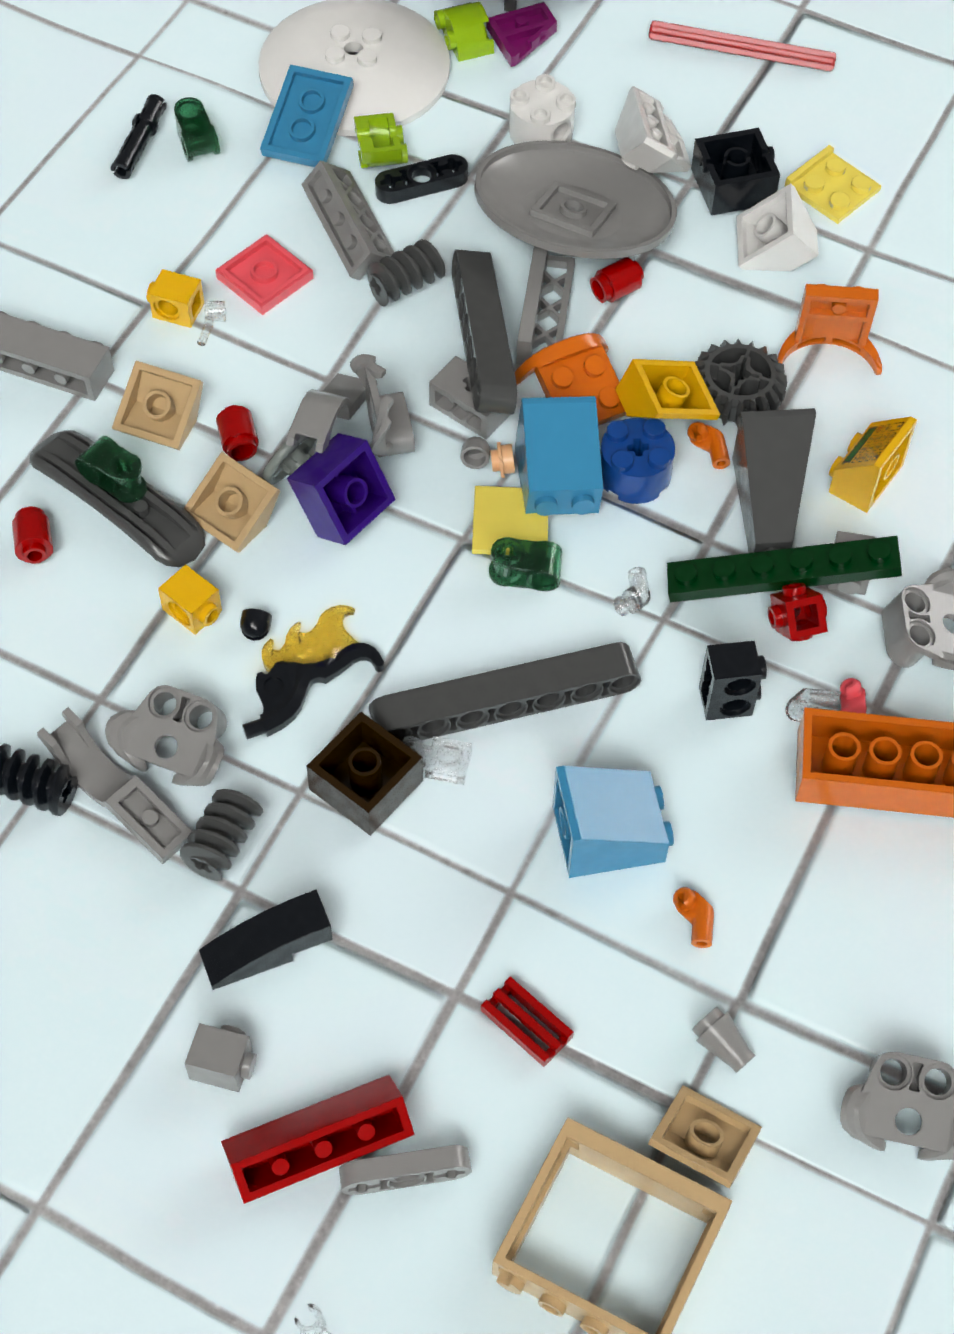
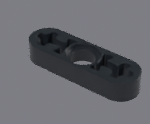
M450 154L380 172L375 178L376 197L383 203L394 204L461 187L468 180V162L460 155ZM421 175L430 178L429 181L423 183L416 182L413 179Z

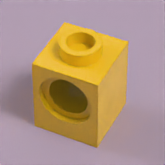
M162 269L156 281H152L147 289L146 298L150 302L152 318L191 328L204 305L201 279Z
M186 564L158 588L162 610L194 635L205 626L212 625L222 611L219 589Z

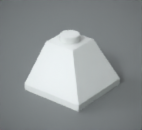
M791 183L736 216L738 266L742 270L791 272L819 256L817 229L796 188Z

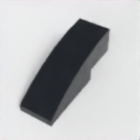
M317 889L285 901L240 923L199 949L212 990L293 961L294 953L333 940L331 924Z

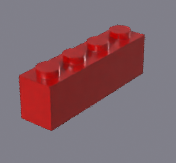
M388 1074L222 1140L221 1143L234 1181L245 1204L415 1134L403 1096Z

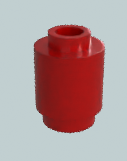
M624 257L598 270L595 276L590 279L591 289L598 301L601 303L606 301L612 303L640 289L644 273L637 261Z
M231 405L223 409L216 417L223 451L235 461H244L252 458L257 452L259 441L251 411L246 407Z
M29 506L18 510L12 521L15 555L21 561L31 564L40 563L48 559L53 553L52 533L48 516L38 507Z

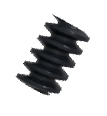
M3 743L0 746V795L5 794L8 799L14 801L20 799L22 804L28 806L35 805L41 811L49 810L55 816L63 815L70 807L78 786L76 776L69 778V765L61 764L55 773V762L53 759L47 758L40 768V755L33 753L25 762L26 752L24 749L18 748L11 756V746Z

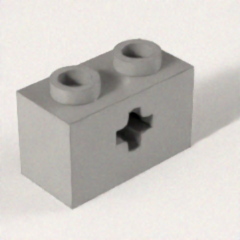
M457 356L429 382V405L486 440L510 416V414L475 411L467 363Z

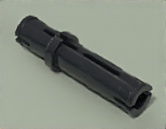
M156 94L149 95L141 112L134 116L131 131L110 166L111 171H114L113 174L121 179L130 178L149 138L156 134L159 128V119L167 108V103H163L164 99Z

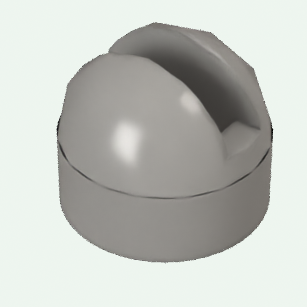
M474 436L468 438L461 449L460 459L462 463L471 469L484 468L490 459V446L488 442L481 437Z

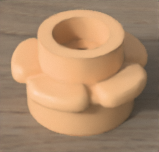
M497 442V449L490 450L493 472L500 471L501 477L505 478L504 474L515 473L512 444L501 445L500 442Z

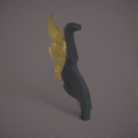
M347 605L330 607L320 615L315 627L307 633L300 632L301 622L298 621L289 629L285 644L280 650L273 649L274 640L271 638L264 644L262 648V663L268 674L260 672L256 676V692L263 705V713L260 714V719L242 724L247 740L263 734L269 737L294 721L302 710L309 688L314 683L327 684L359 661L371 662L376 672L384 670V661L375 647L357 642L343 626L344 618L355 614L354 608Z

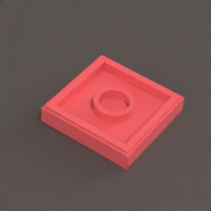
M267 234L215 270L216 278L262 315L314 279L311 268Z

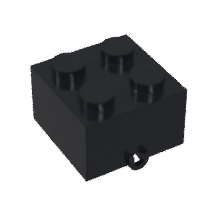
M759 127L695 139L691 170L711 215L749 209L777 192L780 172L774 162V149L772 146H767Z

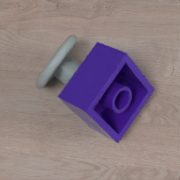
M338 433L329 441V445L323 453L316 452L313 456L309 454V451L316 442L315 438L300 435V439L294 446L286 445L285 442L265 466L262 479L272 485L289 475L287 480L317 537L346 545L396 500L367 440Z

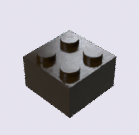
M360 712L306 766L309 790L370 836L423 781V757L363 712Z

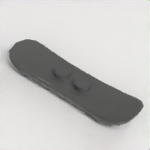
M63 430L52 434L31 451L29 463L33 468L68 489L97 510L158 562L166 566L181 567L196 560L205 547V533L199 523L182 506L133 473L87 436L74 430Z

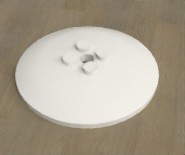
M326 0L304 7L282 20L271 31L263 43L258 61L261 86L274 107L290 64L352 77L354 87L337 132L338 136H357L354 125V117L393 113L396 126L402 125V127L415 121L438 102L445 91L450 74L449 51L444 38L436 27L417 12L386 0ZM349 52H358L357 55H350V54H348V53H349Z

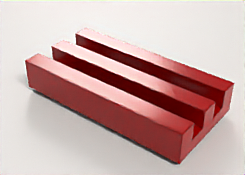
M511 976L504 982V986L501 989L498 988L493 992V996L489 1001L486 999L481 1004V1012L543 1067L573 1038L574 1032ZM511 994L516 1000H518L533 1015H535L550 1030H552L559 1038L556 1039L552 1034H550L534 1018H532L517 1003H515L509 997V995ZM500 1004L505 1007L549 1048L544 1051L499 1011L497 1007Z

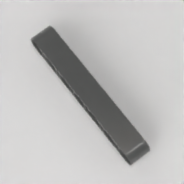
M455 249L451 273L474 409L476 412L513 415L517 404V383L491 253Z
M617 642L384 695L373 700L369 704L368 709L373 721L403 743L409 744L624 694L639 686L642 680L629 645Z

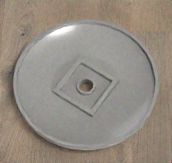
M546 140L510 145L489 155L476 172L474 192L477 202L483 212L497 226L528 244L562 255L590 259H616L639 255L662 244L673 231L677 217V207L673 195L657 176L641 168H638V170L630 168L621 160L622 157L619 154L586 144Z

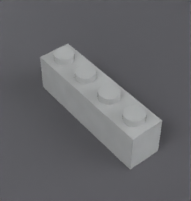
M0 311V371L96 401L114 372L109 347L97 341L85 340L73 336L66 331H57L42 326L37 322L26 321Z

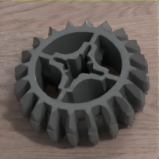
M738 338L734 344H729L724 339L720 347L711 344L708 352L701 351L698 361H695L720 413L719 418L723 426L729 421L735 422L738 428L741 412L778 410L784 401L787 387V375L784 374V364L778 363L777 354L767 355L766 346L758 349L755 348L753 341L749 345L741 344Z

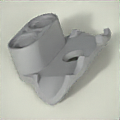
M369 354L357 355L351 360L350 368L365 387L368 416L373 434L370 444L373 454L378 455L380 458L415 452L413 428L403 391L379 395L375 378H383L386 374V369L375 363L376 356Z
M943 568L934 572L922 585L905 587L883 609L882 623L886 651L896 665L909 668L925 655L932 658V665L954 670V633L948 631L943 623V618H949L954 621L953 568Z
M161 685L150 691L136 710H124L111 716L106 723L105 735L108 744L115 753L137 770L145 772L148 766L145 763L146 761L175 772L176 774H174L171 782L173 784L206 786L214 779L224 755V746L217 739L226 731L227 718L221 709L207 699L172 686ZM175 698L176 707L173 712L163 715L162 708L165 702ZM205 712H212L210 724L205 728L199 729L197 724L199 717ZM167 736L174 737L178 745L176 753L170 758H160L156 750L158 742Z
M887 1052L878 1055L870 1065L869 1075L865 1083L851 1086L843 1097L840 1111L842 1128L851 1137L879 1151H885L886 1142L884 1140L924 1148L918 1151L917 1159L954 1160V1069L942 1061L900 1052ZM889 1059L898 1062L902 1068V1078L895 1085L887 1084L882 1079L880 1073L882 1064ZM932 1069L941 1071L946 1078L945 1090L938 1095L932 1094L925 1085V1077ZM905 1108L915 1110L921 1118L920 1129L912 1135L901 1133L896 1126L895 1118L900 1110Z

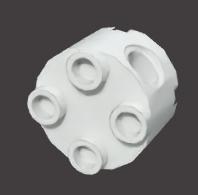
M541 74L536 77V80L522 83L519 87L513 89L510 93L509 134L513 143L546 140L571 142L574 131L576 97L568 87L556 82L555 78L548 74Z

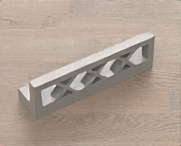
M320 160L301 185L349 276L361 280L367 273L368 266L371 263L380 262L385 256H392L394 250L351 172Z
M534 246L517 339L516 364L521 365L533 355V349L539 345L546 343L549 346L563 340L575 258L548 255L549 251ZM547 267L567 269L565 274L556 279L546 270ZM554 290L562 299L550 305L542 296ZM550 316L558 325L545 331L538 322Z

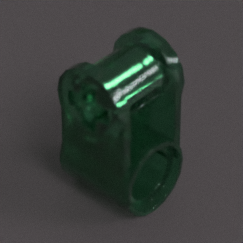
M186 97L177 101L174 106L177 133L187 162L193 161L196 156L212 152L214 155L220 154V145L215 128L210 123L202 102L193 97Z
M101 436L75 459L78 471L86 480L94 485H98L122 502H136L146 494L147 485L145 479L140 475L142 472L140 458L119 446L108 436Z
M510 537L498 539L491 548L492 561L488 570L489 577L495 584L503 587L530 588L538 591L555 590L560 585L562 548L550 541L538 542ZM506 548H510L509 556H505ZM504 568L508 569L506 577L503 576Z

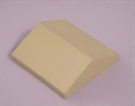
M135 361L112 429L180 451L197 421L204 382Z
M221 452L184 509L199 523L202 529L234 551L240 553L267 527L280 490Z
M682 1085L651 1136L648 1145L730 1189L762 1127Z

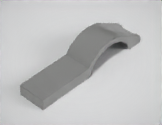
M338 373L323 391L309 390L300 403L288 432L286 445L294 446L300 439V435L317 439L315 452L323 453L329 445L336 418L350 420L366 400L365 387L360 379Z
M67 707L62 711V716L66 722L51 734L43 727L37 732L38 738L60 765H69V777H77L78 787L92 800L106 807L164 864L184 844L188 843V836L192 830L137 775L132 776L115 765L95 743L83 721Z

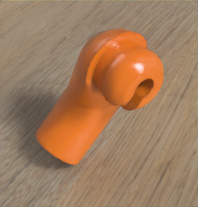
M693 422L687 430L691 443L710 453L712 465L715 469H723L729 466L730 458L722 432L702 422Z
M688 887L679 888L673 895V903L678 912L692 924L691 944L698 948L712 946L713 907L698 892Z

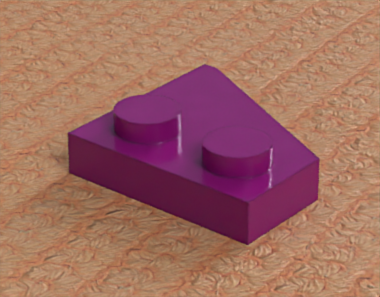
M545 2L489 17V21L486 22L488 32L511 67L516 66L557 32V20Z

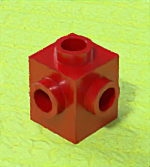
M804 583L788 584L782 587V592L770 594L772 606L768 607V619L771 627L776 632L785 636L790 641H804L812 638V635L828 632L826 623L827 606L823 594L806 587Z

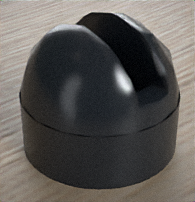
M260 609L243 610L240 619V628L243 635L253 641L263 639L271 628L272 615Z

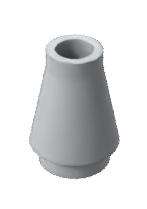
M715 1007L692 1028V1031L699 1037L696 1041L729 1065L736 1073L756 1056L749 1049L729 1013L726 1012L724 1014L718 1007Z

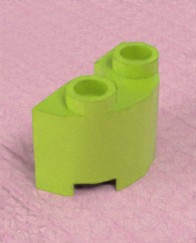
M469 2L434 11L436 27L438 30L442 29L448 50H453L458 62L494 54V41L489 39L484 22H488L489 19L480 2Z
M393 113L354 117L355 133H357L358 146L360 148L358 156L361 168L408 163V150L406 143H404L402 125L396 126Z

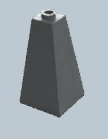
M815 408L741 412L732 460L749 553L792 548L816 418Z

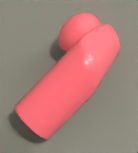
M854 678L844 680L840 685L841 709L839 711L866 713L865 689L861 686V682Z

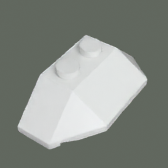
M632 86L615 128V135L622 157L621 160L634 170L641 168L648 173L688 172L692 166L684 141L672 120L663 113L664 107L661 102Z

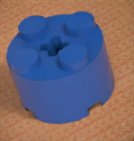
M630 418L622 421H613L607 426L600 449L603 488L607 492L610 490L618 495V500L625 503L642 504L658 498L660 492L665 488L667 489L670 484L675 456V443L671 434L666 430L664 422L657 418Z

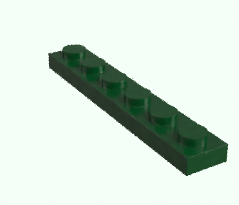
M898 536L667 563L670 603L782 590L783 586L792 583H804L806 587L902 576Z

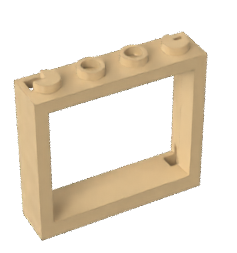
M567 1117L492 1262V1274L498 1277L497 1283L506 1290L515 1294H521L522 1291H525L538 1298L539 1306L547 1312L559 1317L566 1313L581 1321L580 1327L589 1334H649L514 1262L570 1153L707 1223L655 1333L672 1334L728 1214L732 1200Z

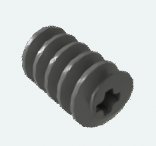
M421 239L414 245L406 246L403 251L398 250L392 256L383 257L380 262L371 263L368 266L367 278L376 301L385 307L389 304L388 296L392 300L397 301L400 299V291L404 295H409L412 293V286L417 290L423 287V280L428 284H432L435 281V275L442 279L445 276L446 270L438 250L429 241Z
M231 789L216 790L212 796V803L205 807L204 816L200 817L197 821L196 830H192L188 836V843L184 844L180 849L181 859L190 870L210 880L222 881V875L216 869L229 870L232 867L231 861L225 855L232 857L239 855L240 849L234 842L245 843L248 839L247 834L241 828L252 830L256 824L249 815L260 817L263 813V808L251 797L239 791Z

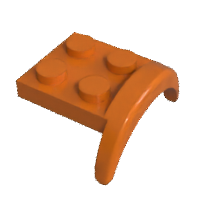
M806 284L795 330L783 343L778 354V363L783 364L791 353L802 347L813 344H833L856 352L870 364L875 375H881V359L876 348L868 339L879 301V289L860 286L844 287L826 284Z
M580 334L551 344L530 356L514 372L517 385L535 372L546 398L595 396L598 426L627 415L615 390L619 380L606 354L609 348L605 339L599 334Z

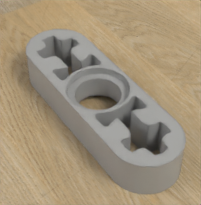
M450 1145L347 1162L339 1167L341 1191L346 1195H362L452 1181L466 1177L472 1172L469 1151L463 1145Z

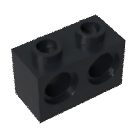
M755 640L707 645L699 683L706 720L753 715L756 700L761 699V680L766 679L767 676L766 661L763 655L758 656Z

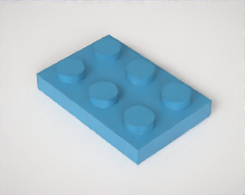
M290 64L260 147L262 156L315 167L320 160L327 162L354 87L352 77Z

